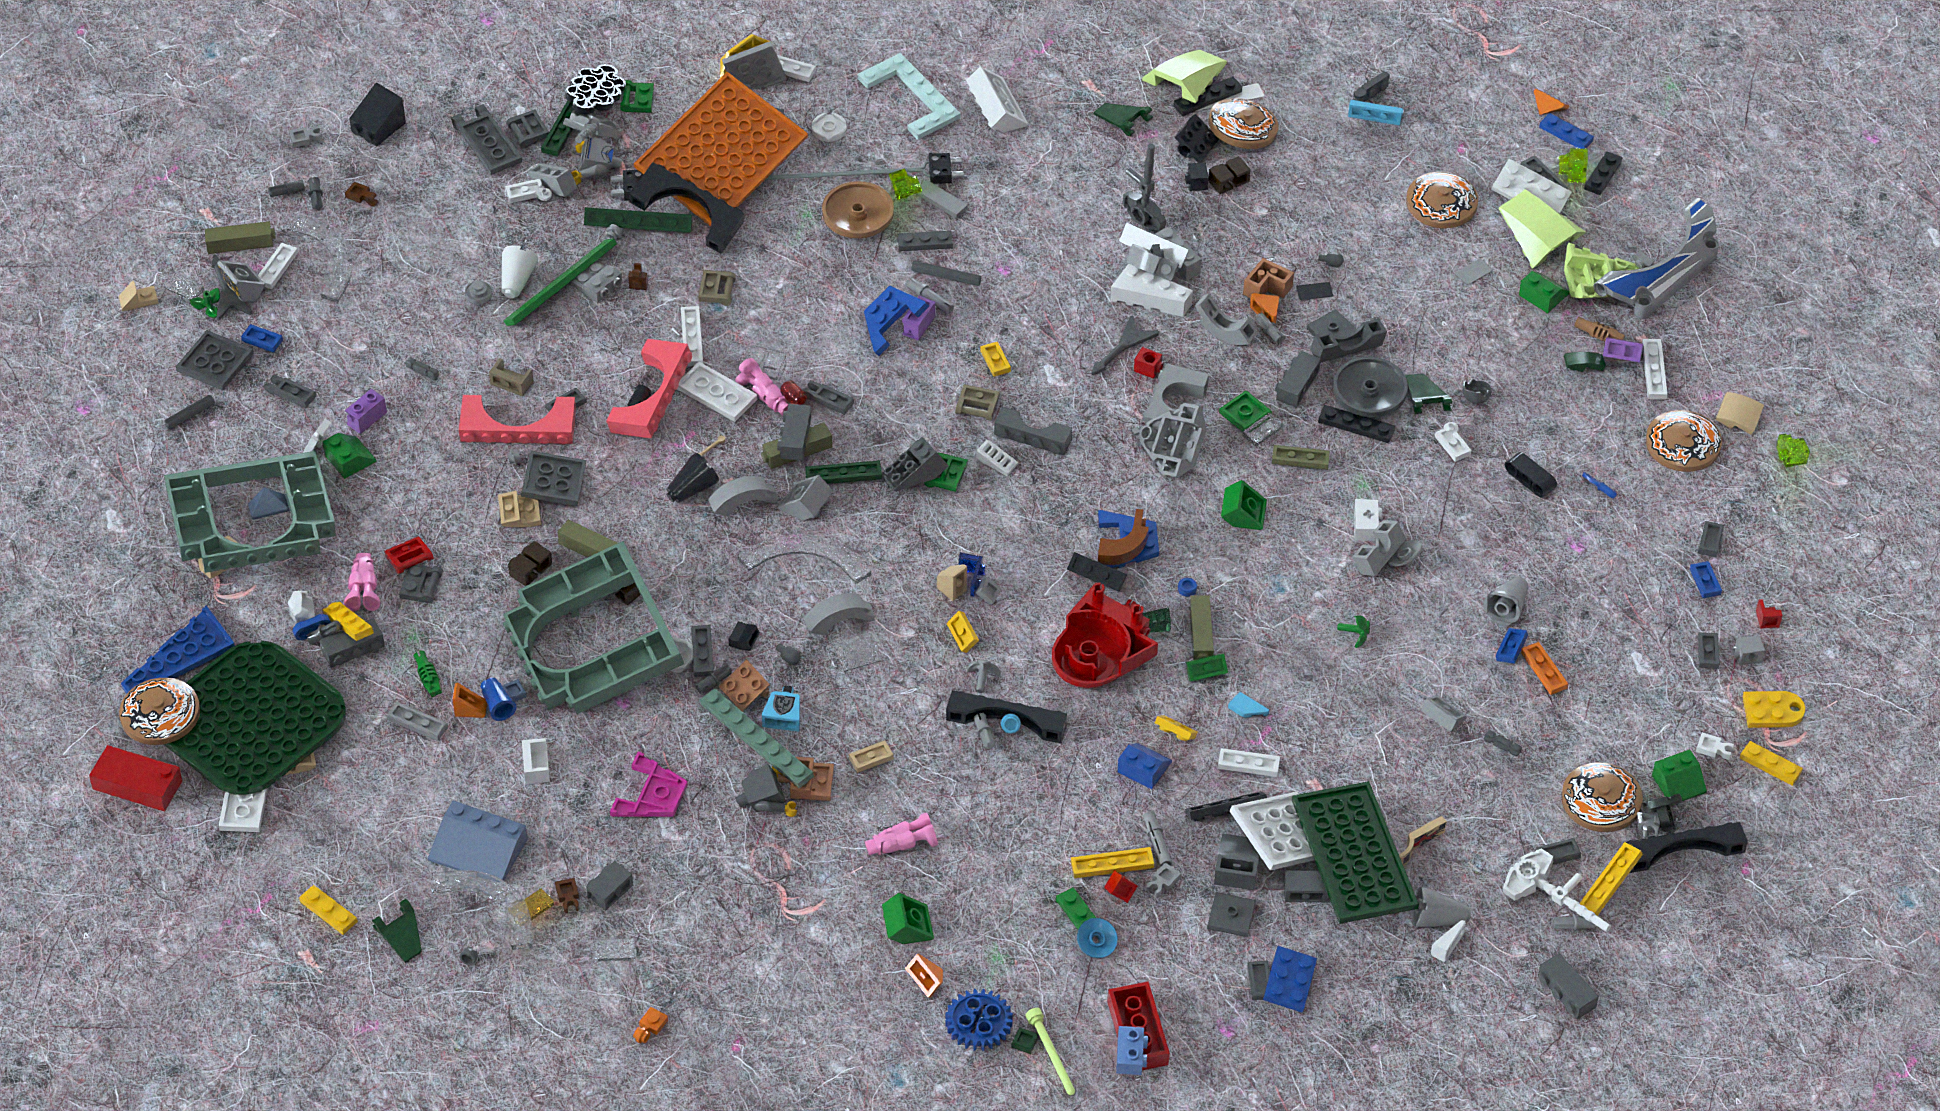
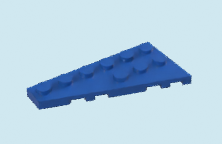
M206 605L201 609L202 612L197 617L194 616L189 620V624L184 629H179L159 648V651L154 656L151 655L141 668H137L121 682V687L127 694L135 686L150 679H175L224 654L234 647L235 643Z

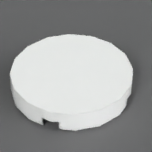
M827 113L820 114L812 122V133L821 141H837L846 134V121L836 113H832V115H827Z

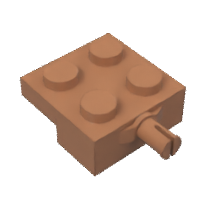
M796 757L814 774V777L800 789L784 775L778 774L779 782L790 783V798L830 801L834 764L814 763V758Z

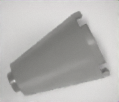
M1516 576L1488 594L1484 600V610L1492 616L1491 619L1494 622L1507 626L1520 618L1528 591L1527 581L1522 577Z
M1427 887L1418 888L1415 896L1419 906L1418 909L1412 910L1413 926H1455L1461 920L1465 921V923L1466 921L1469 922L1471 910L1468 909V905Z

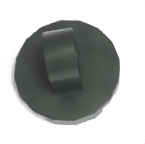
M1675 794L1671 797L1666 796L1641 804L1643 811L1656 809L1662 829L1667 830L1675 826L1670 805L1682 802L1680 794Z

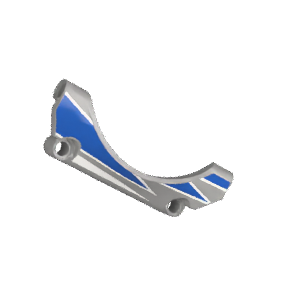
M1695 198L1682 209L1686 220V236L1680 247L1671 256L1660 263L1642 269L1610 271L1594 283V291L1602 297L1609 294L1613 298L1631 305L1635 304L1634 314L1636 317L1641 319L1649 317L1716 259L1719 242L1713 237L1717 230L1713 208L1702 199Z

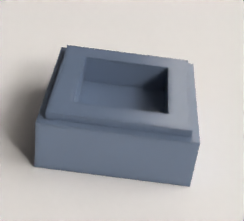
M519 679L502 685L514 702L527 697Z

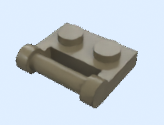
M703 270L698 296L699 301L721 303L724 306H729L732 301L731 291L736 274L726 271ZM721 280L726 281L724 294H718Z
M964 384L955 413L984 417L986 420L992 421L1000 397V391ZM964 404L988 408V410L967 407Z

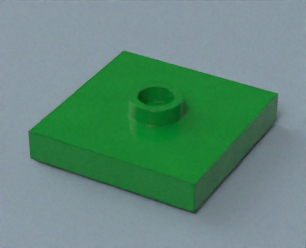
M1247 390L1219 408V413L1244 434L1272 415V411Z

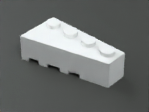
M1128 264L1111 286L1110 301L1116 303L1117 301L1126 302V305L1133 306V304L1142 305L1144 309L1149 310L1156 308L1160 309V312L1184 317L1192 306L1193 290Z

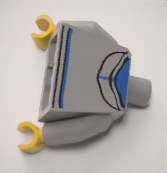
M588 137L585 142L582 141L575 145L576 152L581 153L579 166L581 172L579 173L576 170L571 172L576 185L581 183L582 177L585 179L594 175H606L610 167L620 169L622 159L613 156L614 146L606 143L602 138Z

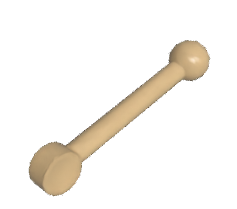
M722 435L718 436L716 442L698 454L703 457L704 454L716 445L724 443L725 437Z

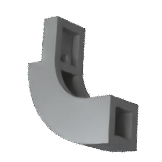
M1132 244L1126 262L1170 281H1173L1179 266L1178 263L1160 257L1136 244Z
M1210 294L1203 295L1195 305L1203 317L1200 323L1216 338L1229 344H1249L1258 333L1249 318L1236 320L1225 315Z
M744 476L722 485L708 500L715 514L729 517L744 502L760 500L775 504L779 498L774 486L766 484L762 476Z
M845 593L820 602L804 616V620L811 633L825 635L832 626L844 619L857 618L871 622L876 616L871 604L867 601H862L859 594Z

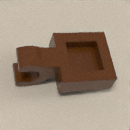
M354 182L345 192V198L361 203L364 200L372 207H375L378 203V200L374 199L377 194L370 192L368 186Z
M634 263V270L629 271V289H648V275L642 272L641 263Z

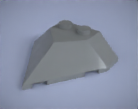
M1184 403L1180 405V408L1168 411L1146 422V425L1132 429V431L1138 436L1140 443L1151 459L1156 462L1160 472L1163 475L1179 478L1195 466L1207 429L1202 407Z

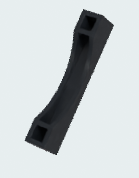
M952 690L946 708V721L961 724L973 722L974 716L977 714L981 720L979 713H984L986 719H1002L1007 714H1015L1019 717L1021 725L1028 727L1042 740L1062 744L1067 726V713L1008 702L1002 699L988 698L982 695L968 694L963 691Z
M1729 822L1724 825L1707 826L1696 830L1689 829L1684 832L1668 833L1656 837L1650 836L1639 840L1632 839L1626 843L1641 850L1643 855L1630 873L1649 870L1660 858L1680 850L1701 849L1724 856L1745 853L1748 840L1740 822Z

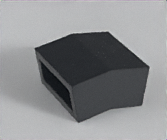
M738 621L728 639L729 646L739 650L751 651L760 634L757 626Z

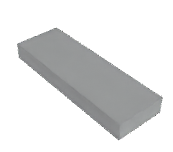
M928 180L915 189L916 195L956 219L968 209V204Z
M396 702L386 715L387 720L436 741H439L448 728L447 722L399 702Z

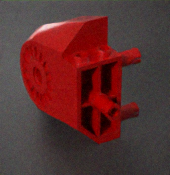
M1101 583L1093 584L1066 615V628L1057 637L1052 647V665L1056 673L1065 682L1083 689H1094L1104 686L1136 669L1158 654V642L1148 637L1150 633V619L1143 616V606L1140 607V604H1137L1135 601L1132 602L1131 599H1128L1124 605L1104 594L1105 586L1101 585Z

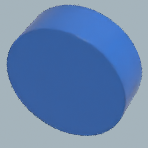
M1192 578L1181 579L1178 583L1179 594L1185 597L1195 595L1197 592L1196 581Z

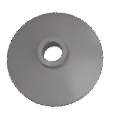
M1417 540L1403 542L1387 563L1394 567L1412 563L1422 551L1421 543Z

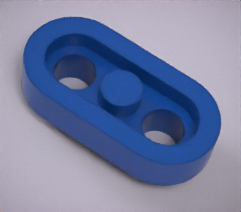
M318 614L315 617L298 622L293 627L292 632L297 640H305L308 637V633L317 630L320 625L326 626L332 622L328 615Z

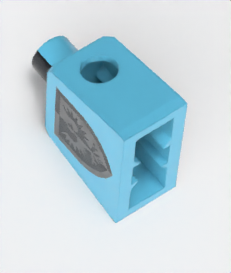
M784 686L782 692L773 691L762 712V727L800 731V695L793 694V687Z

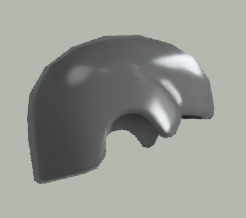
M1472 379L1467 384L1464 381L1463 395L1469 402L1478 404L1490 398L1492 390L1487 382Z

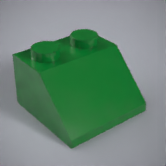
M1531 271L1521 280L1519 290L1520 297L1547 314L1570 294L1566 288L1542 273Z
M337 433L322 441L325 457L344 479L377 462L376 458L357 436Z
M1240 480L1225 488L1221 518L1233 527L1262 530L1267 499L1246 482Z
M1690 749L1655 761L1652 777L1665 797L1680 794L1683 802L1707 792L1700 763Z
M897 893L882 904L888 939L900 944L934 939L927 904L901 893Z

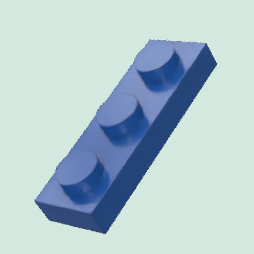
M1551 113L1539 125V128L1582 151L1593 142V135Z

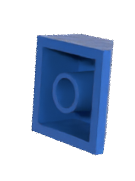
M1139 743L1129 744L1118 758V773L1153 789L1172 763V760Z

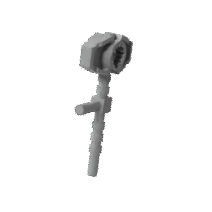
M573 111L570 118H565L563 125L581 131L575 138L577 143H581L588 137L592 138L593 136L619 139L623 129L617 128L616 124L609 121L606 117L596 113L584 115Z

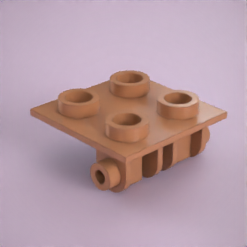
M747 659L719 686L742 712L757 697H767L770 693L768 688L770 684Z

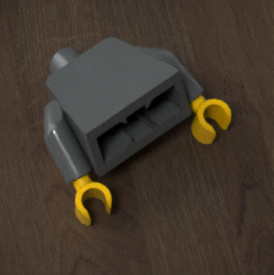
M767 763L762 767H755L747 778L742 780L744 793L735 797L740 808L750 804L757 812L783 813L785 811L789 817H794L797 814L794 801L788 802L787 805L784 804L786 799L778 781V774L781 773L773 766L771 768Z

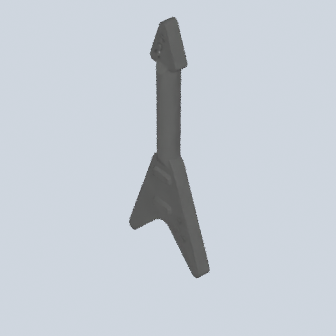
M214 254L212 268H215L222 288L217 310V320H220L230 308H235L251 315V308L238 298V295L229 288L223 279L217 264L220 259Z
M1131 315L1119 344L1100 362H1095L1091 375L1105 371V366L1124 349L1157 337L1159 331H1137L1134 316Z

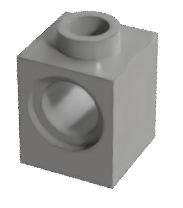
M1756 635L1737 638L1732 652L1734 658H1737L1739 665L1762 662L1765 649L1760 636Z

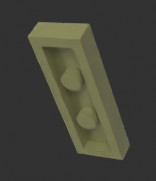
M1274 445L1272 464L1328 470L1330 451Z

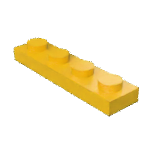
M340 601L331 603L328 607L322 609L323 613L328 615L331 622L339 621L342 626L341 629L356 641L374 633L371 625Z
M1624 842L1579 904L1585 906L1587 910L1594 912L1598 916L1643 855L1641 850Z
M1151 847L1071 857V866L1075 879L1112 874L1114 870L1121 873L1154 868V860Z

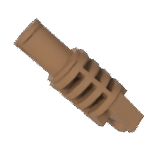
M1578 317L1575 322V328L1584 330L1591 337L1606 342V337L1625 340L1624 334L1612 327L1600 324V322H1590L1581 317Z

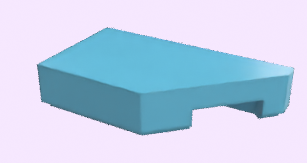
M1241 692L1228 704L1230 710L1243 718L1261 714L1267 716L1269 714V709Z

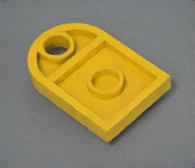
M1743 692L1742 697L1748 728L1793 727L1799 724L1804 717L1805 704L1798 695L1792 692ZM1790 707H1797L1799 711H1793Z

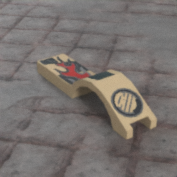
M1443 816L1408 834L1407 849L1399 854L1403 866L1409 862L1414 849L1445 833L1447 821Z

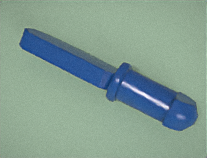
M1586 472L1582 474L1585 479L1596 485L1599 491L1601 490L1611 498L1617 496V492L1605 485L1604 482H1599Z

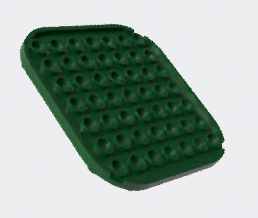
M261 640V643H250L248 641L230 648L186 682L197 694L200 704L199 719L193 729L184 737L163 745L224 792L239 795L261 792L283 777L341 729L346 718L345 702L341 693L281 646L269 641Z

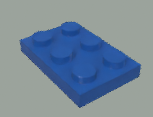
M1277 946L1263 1000L1302 1013L1317 958Z

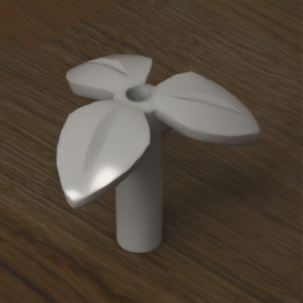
M979 659L973 661L967 667V672L979 670L976 691L980 693L984 692L988 670L999 677L1001 675L1000 669L988 660Z

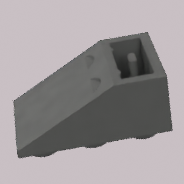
M921 437L906 452L902 453L896 461L885 468L882 472V477L897 492L935 479L949 465Z
M1222 833L1215 869V885L1249 890L1255 889L1260 855L1248 837Z

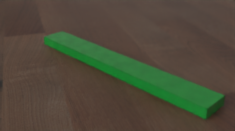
M611 238L601 242L503 321L506 326L518 324L616 246V240Z

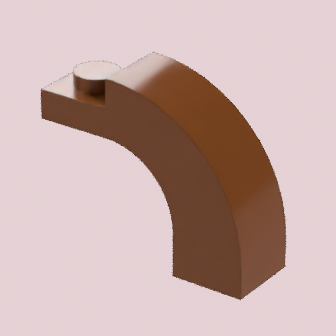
M1136 509L1133 529L1126 537L1121 539L1100 538L1098 550L1099 563L1104 565L1123 564L1141 553L1147 543L1149 527H1146L1147 517H1143V509Z

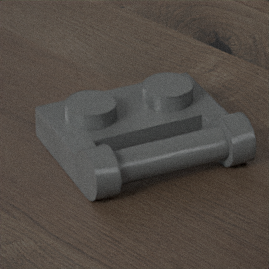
M536 110L511 117L506 122L516 135L521 148H526L530 143L545 139L549 134ZM522 123L528 133L527 136L523 135L518 124Z
M418 565L408 568L399 592L400 599L432 603L434 599L433 593L438 579L443 574V569L438 566L431 568ZM427 576L431 577L427 590L422 593Z

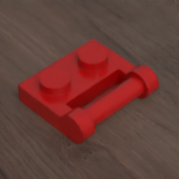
M419 536L384 551L386 558L393 565L397 574H401L405 569L426 560L429 562L434 559L431 550Z

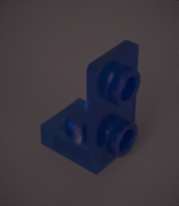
M960 552L958 565H966L967 572L974 573L970 585V596L974 597L976 590H978L981 584L980 576H984L986 565L983 564V556Z

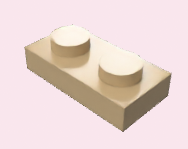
M884 740L850 753L849 759L857 773L893 760L894 755Z

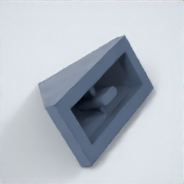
M266 487L248 503L252 520L290 511L285 494Z

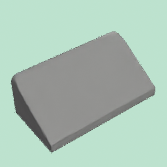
M1438 695L1426 698L1421 708L1423 713L1448 731L1454 730L1466 719L1464 714Z

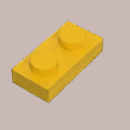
M998 341L980 346V352L993 377L1011 372V366Z
M958 611L946 623L962 652L967 653L979 641L964 612Z
M1166 715L1157 716L1154 722L1160 726L1159 729L1167 733L1171 731L1177 734L1176 737L1183 741L1195 739L1198 731Z

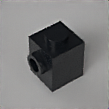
M1206 162L1188 163L1185 183L1189 184L1190 191L1208 190L1209 177Z

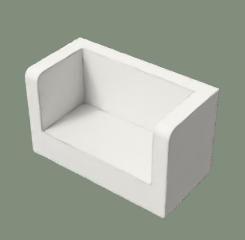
M546 739L522 740L526 784L550 782Z

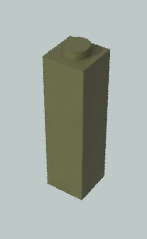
M270 221L205 229V242L208 254L273 247V239H276L275 228H271Z
M825 422L809 428L804 457L833 447L832 434ZM778 439L763 444L761 457L763 462L769 465L770 469L796 461L781 459L780 451L777 450Z
M569 519L557 532L560 545L587 558L618 544V542Z
M1190 595L1193 660L1212 656L1214 653L1210 595Z

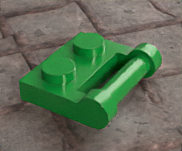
M625 80L626 86L623 91L620 110L623 112L652 113L654 83H633L630 80ZM630 91H635L634 104L629 103Z
M938 453L949 466L942 472L940 478L936 477L924 482V484L930 488L935 486L956 492L967 468L968 460Z

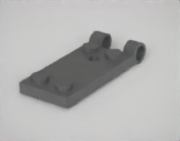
M484 104L475 107L477 118L465 122L461 114L451 117L454 128L459 130L490 175L522 162V156Z

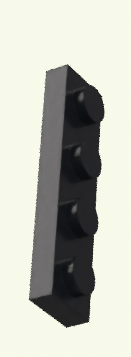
M1232 76L1206 87L1203 95H1199L1196 103L1181 97L1173 101V106L1183 117L1241 93L1242 86Z
M1324 405L1318 418V423L1388 444L1395 431V425L1359 416Z
M1259 791L1186 808L1185 813L1189 819L1201 821L1205 819V816H1222L1224 812L1230 811L1233 805L1265 799L1267 795Z

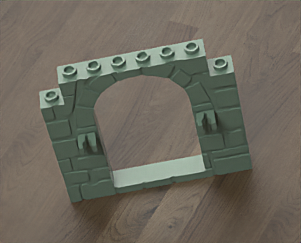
M316 451L164 475L182 561H188L194 558H201L205 573L219 571L220 569L244 567L250 564L256 565L268 563L269 561L286 560L298 556L304 557L321 554L319 539L336 536L335 521ZM281 476L292 518L291 526L283 535L269 541V545L252 548L251 544L232 542L218 532L206 487Z
M624 541L519 589L520 598L517 600L520 606L503 614L506 620L503 622L507 633H512L510 640L514 647H519V650L516 652L520 661L525 660L526 664L523 667L528 676L532 675L533 678L530 679L534 690L539 689L540 693L537 696L541 705L545 703L548 710L566 701L569 708L574 707L576 713L579 714L590 709L592 706L603 703L643 682L684 664L682 656ZM633 583L636 584L658 628L569 669L547 668L533 659L532 651L535 638L545 625L569 612L575 618L580 615L578 608Z

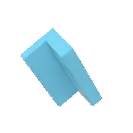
M1350 100L1348 117L1400 126L1403 108Z

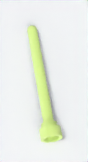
M1033 1008L1025 1014L1028 1023L1036 1028L1068 1095H1074L1075 1089L1043 1025L1044 1015L1040 1008Z

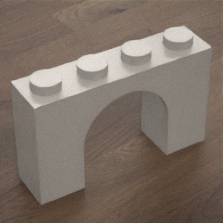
M1166 363L1164 370H1161L1159 373V383H1155L1153 389L1154 396L1149 398V409L1144 411L1142 421H1145L1146 425V422L1168 411L1176 410L1170 408L1164 402L1166 398L1172 395L1182 394L1203 399L1208 388L1209 374Z

